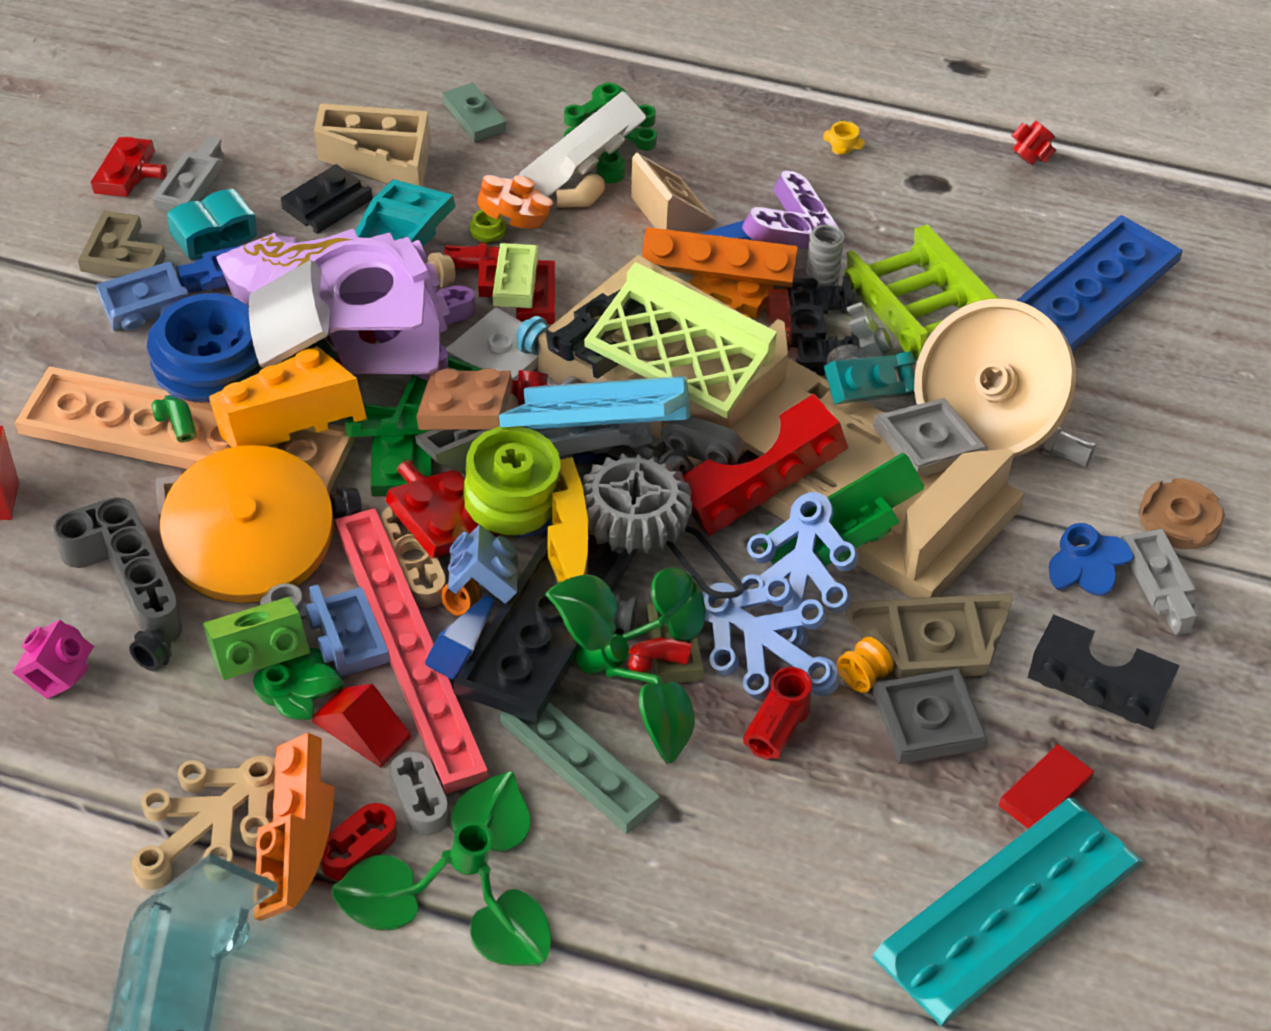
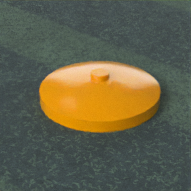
M260 445L236 446L223 449L197 461L173 484L164 501L160 518L162 543L167 558L178 576L186 584L203 595L233 603L259 602L276 585L288 583L298 586L304 582L323 561L331 544L334 527L330 497L326 486L318 474L307 463L293 454L277 448Z

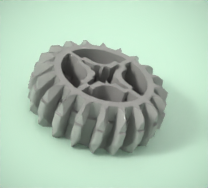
M622 453L617 461L606 457L603 466L593 465L590 474H585L581 484L588 516V535H594L597 545L609 542L612 551L619 547H624L630 555L633 549L641 548L647 554L651 546L663 550L667 541L676 542L680 532H685L692 510V501H690L691 491L689 483L684 482L682 472L673 471L671 462L660 465L656 456L646 460L642 459L640 453L636 458H627Z

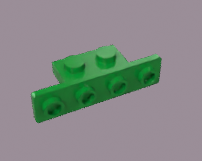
M901 453L827 497L832 504L834 513L831 525L843 541L851 543L856 549L868 541L875 542L884 538L890 533L893 526L900 523L892 508L924 490V484L910 458L905 453ZM817 507L809 508L805 512L804 517L813 516L817 511ZM777 526V527L773 528L772 530L768 531L767 533H765V535L770 534L772 531H774V530H775L776 528H778L779 526ZM798 535L776 550L775 556L770 560L773 565L796 548ZM817 535L813 553H816L823 565L827 566L832 563L830 550ZM767 543L761 544L764 551H766L768 547ZM843 551L840 553L838 561L843 562L851 556V552Z

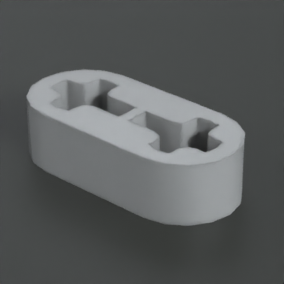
M409 751L398 755L392 761L390 767L391 781L407 824L411 830L418 834H436L447 825L449 816L447 798L432 763L427 756L420 752ZM413 770L415 775H419L418 785L413 786L410 777L405 775L406 771ZM425 800L428 808L434 811V814L426 816L423 811H420L419 802Z

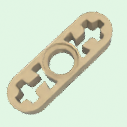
M390 506L382 512L380 520L417 606L431 608L439 605L442 602V590L446 585V578L438 558L431 559L408 529L407 535L401 537V531L396 523H402V521ZM412 549L420 550L425 554L421 559L409 561L402 557L403 553ZM425 574L426 581L432 588L425 589L423 585H420L419 576Z

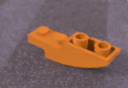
M306 733L276 747L273 822L258 828L256 842L254 919L259 921L295 908L316 875L327 843L333 812L334 786L321 781L322 738L310 733Z

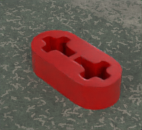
M382 803L367 804L329 833L320 862V869L325 876L340 881L356 864L366 858L382 854L395 842L398 834L397 822L391 807ZM372 823L375 826H379L384 823V829L379 831L377 828H372L368 831L367 825ZM336 851L342 855L348 851L349 858L343 860L341 857H336L332 860L331 854Z

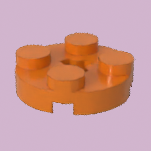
M485 175L477 197L478 206L487 215L498 220L501 214L511 218L509 225L525 229L542 227L547 217H549L553 201L534 189L535 183L524 176H515L513 180Z

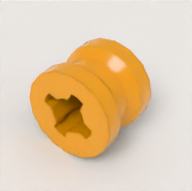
M872 637L862 638L855 644L854 652L847 651L837 659V668L842 679L853 690L860 693L869 691L874 686L876 678H884L893 671L894 666L888 650L883 644Z

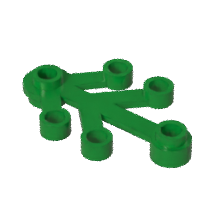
M603 83L592 91V100L582 106L572 104L565 107L564 123L570 128L565 130L564 137L619 93H626L625 89L615 83ZM640 105L638 108L646 116L645 120L638 125L642 128L638 129L636 127L625 137L634 142L638 149L649 151L657 145V132L649 128L656 122V110L650 105ZM618 148L611 154H608L607 151L603 152L598 158L596 174L600 175L605 183L620 182L625 177L624 158L618 152Z

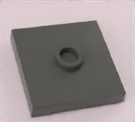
M960 668L874 683L873 695L899 764L986 749L988 738Z

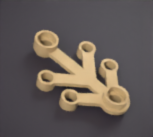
M255 756L244 761L239 768L206 769L202 762L190 760L179 767L178 778L183 790L194 793L201 791L204 787H231L221 796L170 798L169 794L162 789H152L146 792L141 799V805L144 815L148 820L158 822L167 817H195L158 847L145 846L136 853L131 863L136 883L148 890H155L165 886L173 874L171 861L211 829V846L204 852L206 870L215 877L229 874L235 865L231 850L234 810L249 799L248 816L241 821L240 830L244 843L256 847L258 833L252 834L248 831L253 827H262L269 824L267 820L268 799L274 796L275 759L268 756ZM190 774H200L199 777L195 779H186V777ZM258 774H265L262 777H253ZM155 802L164 803L159 808H150V806ZM223 856L227 858L220 864L212 863V860L216 857ZM158 861L152 866H144L148 862Z

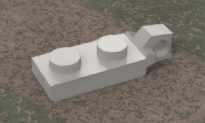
M208 136L197 152L187 150L184 152L153 195L154 208L169 212L180 204L201 199L223 165L222 158L224 153L222 152L221 139Z
M649 422L537 430V432L552 442L559 452L560 460L570 458L575 453L589 451L590 453L599 454L610 451L613 446L623 444L624 446L629 445L632 448H636L652 442Z
M1163 529L1122 536L1121 539L1128 544L1133 554V560L1129 562V565L1152 608H1155V612L1158 615L1166 614L1167 623L1175 635L1192 633L1194 619L1197 618L1194 611L1196 605L1194 594L1196 589Z

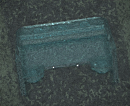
M209 854L142 902L134 912L127 928L106 1031H209L221 960L244 945L250 931V925L247 922L249 910L276 893L278 883Z

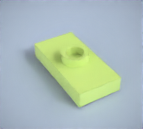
M500 243L493 290V306L532 308L539 256L538 245Z

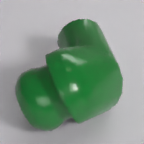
M166 395L164 399H157L151 403L154 419L158 422L170 419L178 442H189L197 438L191 410L184 400L172 395Z

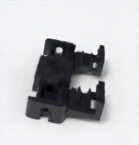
M843 276L841 286H819V289H817L818 281L814 278L793 279L792 287L783 286L782 297H789L790 307H787L786 323L790 347H797L798 358H796L795 362L812 372H816L819 376L826 375L824 365L829 364L830 361L862 358L863 352L860 348L859 339L853 332H851V336H845L843 340H838L837 336H834V340L833 337L826 339L827 332L823 314H828V310H840L841 313H848L847 307L853 305L849 276ZM803 287V291L797 292V288ZM840 296H843L844 305L841 304ZM810 323L816 328L813 330H802L796 325ZM849 344L852 345L853 355L850 354Z
M620 290L609 296L601 293L574 311V320L557 331L551 332L547 329L545 333L548 350L566 361L574 360V351L576 357L592 365L593 377L599 379L618 366V363L585 347L584 340L599 320L593 318L603 315ZM630 297L622 307L625 317L646 313L645 305ZM672 318L656 321L660 334L666 333L678 324ZM650 322L643 323V326L647 328L648 337L654 336ZM619 329L605 331L600 340L610 345L617 344L615 341L609 343L605 339Z

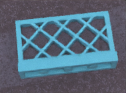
M687 376L527 387L524 389L525 404L500 414L499 421L500 427L527 426L528 429H547L686 420L691 417Z

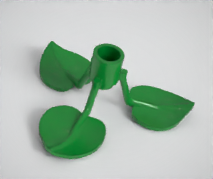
M669 567L659 571L652 581L651 597L656 610L662 616L623 635L613 633L616 630V626L612 620L617 612V602L613 592L602 579L593 575H579L563 580L553 586L545 595L558 609L569 633L580 645L576 654V661L580 669L586 674H595L606 670L608 678L620 676L649 682V684L642 686L639 693L641 716L666 764L674 762L688 743L695 726L694 709L688 694L677 682L672 681L663 684L661 677L658 675L619 668V666L623 664L629 655L627 641L662 627L667 624L672 637L678 641H687L699 634L705 620V605L703 595L697 583L693 581L691 575L677 567Z
M512 771L484 780L458 799L451 813V827L454 832L451 850H444L439 861L419 883L413 885V872L404 861L395 856L376 855L356 864L338 883L332 886V896L347 916L368 928L389 931L406 926L415 919L418 912V903L414 894L423 892L447 864H452L461 874H479L481 878L483 898L488 906L474 913L470 923V938L475 949L484 958L500 965L538 966L546 962L550 952L551 933L548 920L542 907L532 896L519 889L505 891L499 896L497 901L492 895L489 876L491 868L488 865L490 852H506L516 848L526 839L530 828L529 811Z

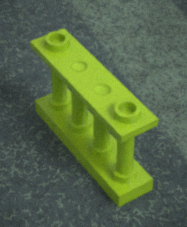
M928 224L914 229V245L910 251L867 265L854 250L847 252V268L844 270V276H849L851 290H855L899 340L904 352L912 351L916 361H918L920 352L930 334L943 320L922 327L915 318L952 305L962 308L974 302L998 299ZM915 264L925 270V272L885 285L879 279L881 276ZM934 284L937 287H941L944 291L905 306L897 299V297Z

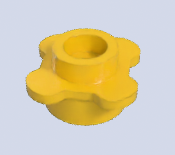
M836 122L832 125L831 130H827L823 134V140L831 144L832 151L836 154H847L852 152L853 149L860 150L865 145V140L859 138L858 126L852 122Z

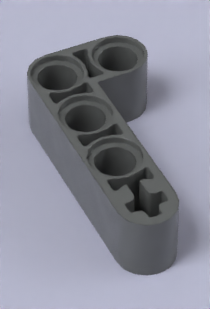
M120 497L109 498L67 512L55 521L54 533L61 558L66 565L81 568L109 559L140 630L143 632L145 630H158L169 639L170 643L180 636L182 624L176 596L135 507L129 500Z

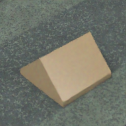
M638 152L632 157L631 198L655 228L692 233L713 225L716 219L680 176Z

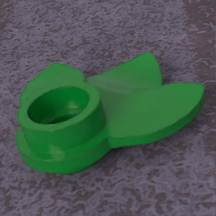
M309 648V654L259 669L253 679L254 691L264 703L276 706L278 712L284 717L295 720H312L314 715L313 700L344 688L343 679L333 668L324 664L321 651L318 648Z

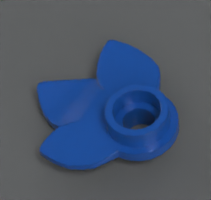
M1076 523L1065 530L1060 539L1061 550L1049 562L1050 580L1057 590L1065 589L1078 582L1080 587L1086 592L1096 596H1105L1112 591L1115 585L1116 573L1114 566L1129 563L1133 560V554L1128 544L1117 536H1101L1093 526L1087 523ZM1080 544H1085V545H1086V546H1084V547H1076V546H1078V545H1080Z

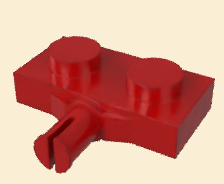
M118 137L90 182L94 194L128 197L133 187L142 179L155 178L165 180L167 166L165 164L149 163L155 153L153 141L134 137Z

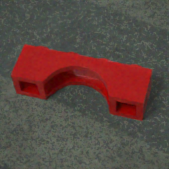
M815 394L810 395L779 415L781 425L779 436L774 445L761 457L739 465H725L708 459L683 475L684 482L689 483L691 491V515L708 536L730 525L740 516L765 503L775 494L800 481L804 476L826 462L835 459L839 454L848 449L840 422Z

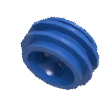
M208 293L180 299L166 308L149 330L146 348L150 357L151 371L157 384L174 397L191 402H210L209 396L222 391L225 386L241 382L258 374L263 369L259 365L252 341L249 307L237 298L220 293Z

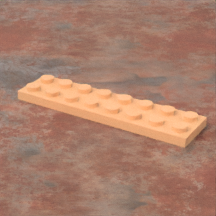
M50 366L15 421L17 432L21 435L188 469L197 461L212 453L231 448L220 436L211 402L184 400L191 410L197 438L182 443L177 441L170 419L162 422L154 419L151 403L157 399H164L166 395H171L167 391ZM327 423L329 430L316 433L314 427L289 433V441L267 446L291 453L307 463L321 478L328 494H330L355 437L346 436L345 426Z

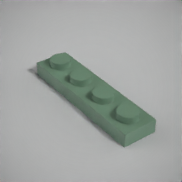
M548 703L537 724L503 711L499 713L500 724L625 834H628L660 807V796L552 703Z

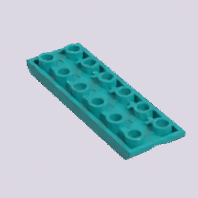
M1068 798L884 940L874 952L872 958L943 1027L1139 868L1144 860L1122 840L1110 833L1074 798Z

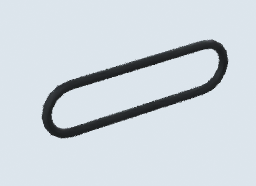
M690 526L685 528V532L693 534L735 583L738 587L737 590L733 592H720L711 589L674 543L667 541L666 545L708 595L721 599H731L743 594L745 588L741 580L698 530Z

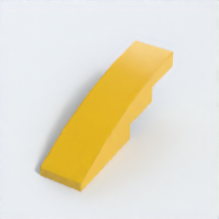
M573 457L560 460L561 470L557 485L558 492L552 493L553 525L548 526V558L558 583L574 576L587 575L588 516L583 487Z

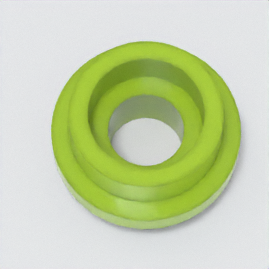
M479 210L473 215L469 223V232L478 241L485 243L494 242L505 235L506 222L501 214L498 220L482 210Z

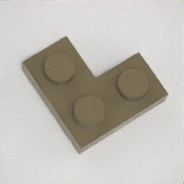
M103 211L78 259L80 272L121 277L164 262L166 257L164 245L135 241L142 228L139 215Z

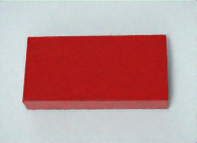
M1057 744L1001 797L999 807L1029 829L1066 799L1077 795L1092 780L1094 770Z

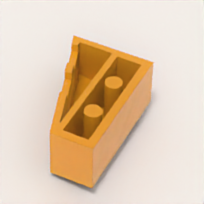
M318 346L304 349L298 352L296 356L282 363L265 367L258 374L241 382L231 383L225 386L222 391L209 396L220 436L231 447L246 445L271 446L289 441V433L314 427L316 433L329 430L328 422L350 416L353 417L354 422L367 419L357 378Z

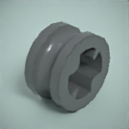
M615 593L617 612L612 622L615 624L616 629H622L624 633L632 631L634 627L638 598L631 596L629 600H625L621 594Z

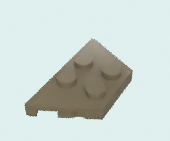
M1012 593L857 601L851 602L846 609V618L863 638L872 637L883 644L892 657L894 664L892 672L897 678L960 668L962 676L987 675L1011 609L1013 595Z

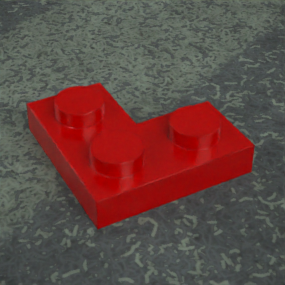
M479 260V297H493L498 260ZM538 260L532 308L516 307V319L524 322L534 316H540L546 320L547 324L555 323V260Z

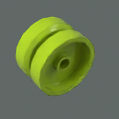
M497 427L483 432L472 442L466 457L464 501L465 508L472 519L488 531L503 535H523L541 528L552 516V493L558 492L557 485L561 470L559 452L548 438L536 430L525 427Z

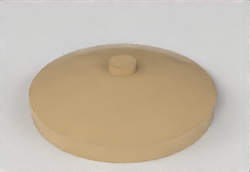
M988 299L974 302L946 317L925 342L915 369L914 392L916 403L918 405L945 398L988 450L1008 448L1014 452L1013 458L1034 450L1044 443L1064 420L1075 391L1076 367L1074 356L1062 331L1052 320L1036 308L1009 299Z

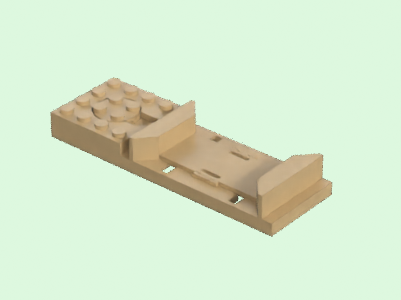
M637 255L551 325L548 330L555 332L574 320V311L601 293L609 296L622 289L627 282V272L635 262L734 311L736 310ZM601 316L594 317L593 319H600ZM777 319L768 327L777 332L775 354L767 366L762 365L727 419L689 400L691 416L734 430L744 442V450L741 456L748 450L759 457L764 455L774 445L779 436L781 427L779 415L812 394H815L841 424L848 449L760 505L784 521L790 519V510L793 503L801 495L817 492L828 497L896 457V454L873 427L875 416L884 414V412L865 401L834 404L828 380L788 358L785 323ZM677 321L678 324L666 333L681 330L680 323ZM643 324L628 327L632 340L648 337L647 328ZM622 328L607 337L605 341L609 343L613 341L617 343L626 342ZM546 330L538 336V371L548 374L549 378L559 384H562L570 376L579 378L581 383L648 379L620 364L599 379L593 377L592 365L576 357L574 351L573 361H566L549 351ZM706 335L691 338L695 352L717 348L715 340ZM685 340L663 344L667 358L689 354ZM657 346L635 350L637 358L645 363L661 360ZM742 353L727 356L731 370L748 367L753 360ZM720 358L699 362L703 376L725 372ZM692 364L670 368L673 377L687 376V380L696 378ZM728 381L706 386L708 394L722 402H725L731 393ZM667 421L649 422L651 433L662 439L661 432ZM1004 448L962 453L946 471L921 477L924 490L892 508L900 523L893 526L890 533L884 538L875 542L869 541L867 544L856 548L859 555L857 565L911 598L939 597L1021 510L1025 493L1007 483L1014 452ZM687 456L696 467L705 462Z

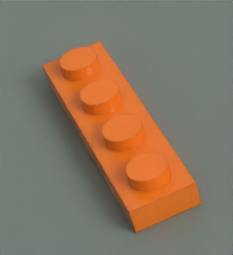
M646 227L641 257L670 272L792 287L798 246Z

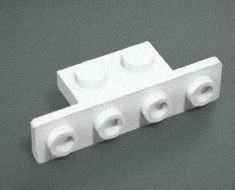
M621 92L523 169L519 176L531 179L535 183L534 189L550 197L578 173L582 175L588 173L599 162L597 158L603 152L607 151L608 154H611L625 141L623 137L640 125L646 116L625 92Z

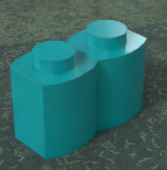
M235 189L220 190L207 196L202 201H190L180 204L167 213L169 233L189 260L202 259V253L221 250L223 247H235L257 236L255 214Z

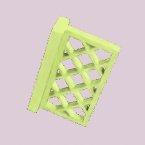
M635 262L627 272V282L584 341L585 347L646 378L673 377L670 368L692 364L696 378L687 380L689 400L727 419L762 365L767 366L774 356L777 332ZM630 297L644 304L646 313L625 317L622 307ZM672 318L680 323L681 330L660 334L656 321ZM650 322L654 336L636 340L631 339L629 326ZM622 328L626 342L610 345L600 340L605 331ZM706 335L715 340L717 348L695 352L691 338ZM685 340L689 354L667 358L663 344ZM657 346L661 360L645 363L637 358L635 350ZM742 353L753 359L748 367L731 370L727 356ZM720 358L725 372L703 376L699 362ZM728 381L731 393L725 402L708 394L706 386Z

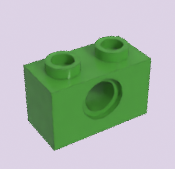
M289 597L203 623L213 662L223 680L310 653L300 613Z

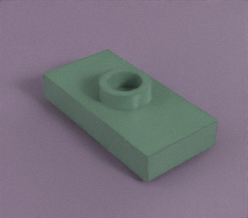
M474 82L442 93L443 104L474 142L506 131V121Z

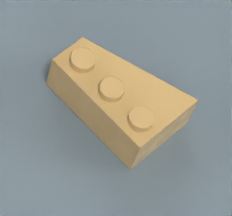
M320 103L314 127L319 160L332 165L337 164L343 169L386 184L395 179L423 187L431 144L428 111Z

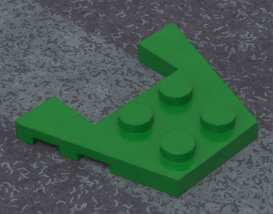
M453 357L448 358V369H455L457 371L482 370L480 367ZM412 374L397 408L363 403L367 419L354 422L352 416L348 417L345 422L346 436L411 435L430 431L419 430L417 413L428 380L418 378Z

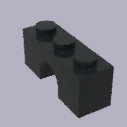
M1053 614L1034 651L1027 678L1037 681L1047 688L1056 689L1078 698L1088 705L1097 706L1119 715L1131 723L1140 724L1153 730L1171 692L1180 665L1139 648L1136 649L1131 661L1125 665L1115 667L1102 664L1090 652L1095 631Z

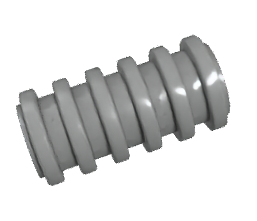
M820 225L815 227L810 233L806 278L816 279L818 281L817 289H819V286L839 285L838 279L840 277L839 271L841 268L844 234L835 226Z

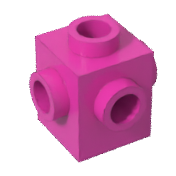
M60 619L44 628L37 626L23 641L22 648L25 651L12 673L48 699L71 688L72 685L76 684L84 676L89 667L86 660L94 645L83 638L77 628L64 623Z

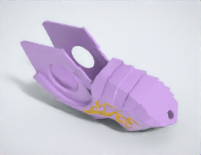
M350 229L327 238L297 243L295 237L277 236L276 233H273L216 257L233 297L247 305L249 304V294L309 260L317 264L322 269L320 298L330 306L328 334L338 352L343 367L352 375L430 374L439 370L440 332L448 330L444 316L450 314L443 294L441 292L435 293L438 291L437 286L440 285V281L432 263L424 264L428 260L419 240L411 242L408 237L394 241L390 233L371 238H360L354 229ZM358 330H402L395 338L380 344H370L363 341L359 337Z

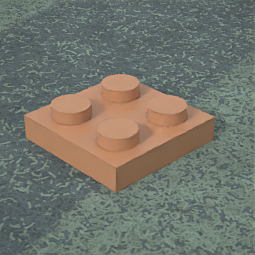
M492 368L479 371L442 369L430 373L417 413L419 430H491L500 427L499 415L506 411L512 388L511 371H497Z

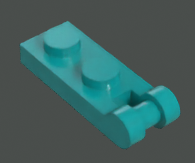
M912 351L896 355L838 360L824 365L834 404L915 394V374L912 367L915 364ZM895 370H897L899 382H897Z

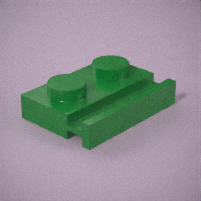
M421 434L372 436V496H387L389 489L407 484L401 474L397 472L398 466L404 461L411 460L422 475L426 477L432 476V457L416 444L415 437Z

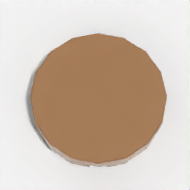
M1173 478L1172 482L1163 484V480L1155 482L1144 492L1138 512L1141 525L1146 531L1163 529L1172 547L1177 549H1198L1209 545L1219 536L1225 517L1224 509H1221L1217 503L1219 498L1214 492L1202 484L1184 478Z

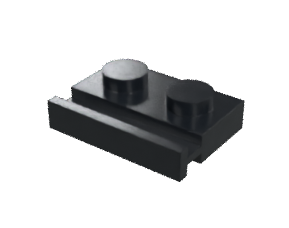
M335 164L282 196L281 205L284 211L305 226H312L313 232L318 234L373 199L372 188L369 186L363 187L359 179Z

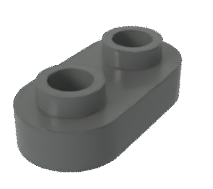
M694 416L686 420L667 421L661 432L662 439L670 450L682 449L687 456L702 461L710 459L720 464L735 465L744 450V442L734 430Z

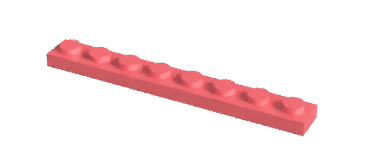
M376 509L335 519L336 532L357 583L364 590L389 651L391 666L444 793L449 794L487 780V767L448 677L425 665V660L434 644Z

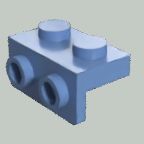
M171 261L96 284L97 293L113 331L121 328L124 330L137 329L144 325L146 320L161 316L166 308L180 299L188 297L186 287H181Z
M480 524L470 534L463 532L454 541L449 550L451 559L448 567V589L456 594L471 578H474L506 604L517 593L518 555L515 547L502 536L496 538Z
M318 585L309 587L312 603L305 605L309 624L312 630L320 628L322 637H318V644L325 663L333 662L336 672L340 677L390 662L389 651L362 587L323 598Z

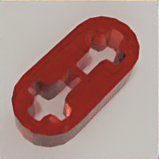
M767 289V327L771 326L777 319L785 323L787 349L790 351L792 332L788 290Z

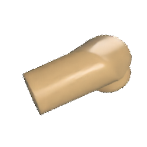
M588 174L575 189L556 190L557 208L592 206L605 189L603 178L598 174Z

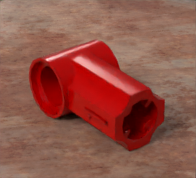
M785 667L778 670L773 676L771 690L743 737V744L754 755L767 761L772 758L779 759L798 724L807 718L810 711L812 681L807 672L796 667ZM789 694H791V695H795V696H797V697L790 698V697H786V696H784V695H789Z

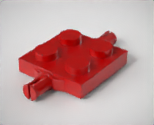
M411 460L404 461L398 466L397 472L401 474L407 484L389 489L385 500L431 559L450 553L449 550L452 544L463 532L470 534L479 525L472 519L465 508V478L460 472L455 470L426 477L420 473ZM489 531L495 537L500 535L499 533Z

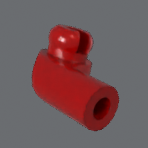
M663 637L635 643L628 652V654H631L628 667L633 671L649 673L652 669L653 659L689 665L693 644Z

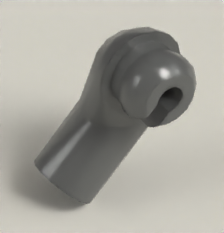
M673 449L666 452L659 461L660 465L671 462L673 471L682 472V476L695 468L682 449Z

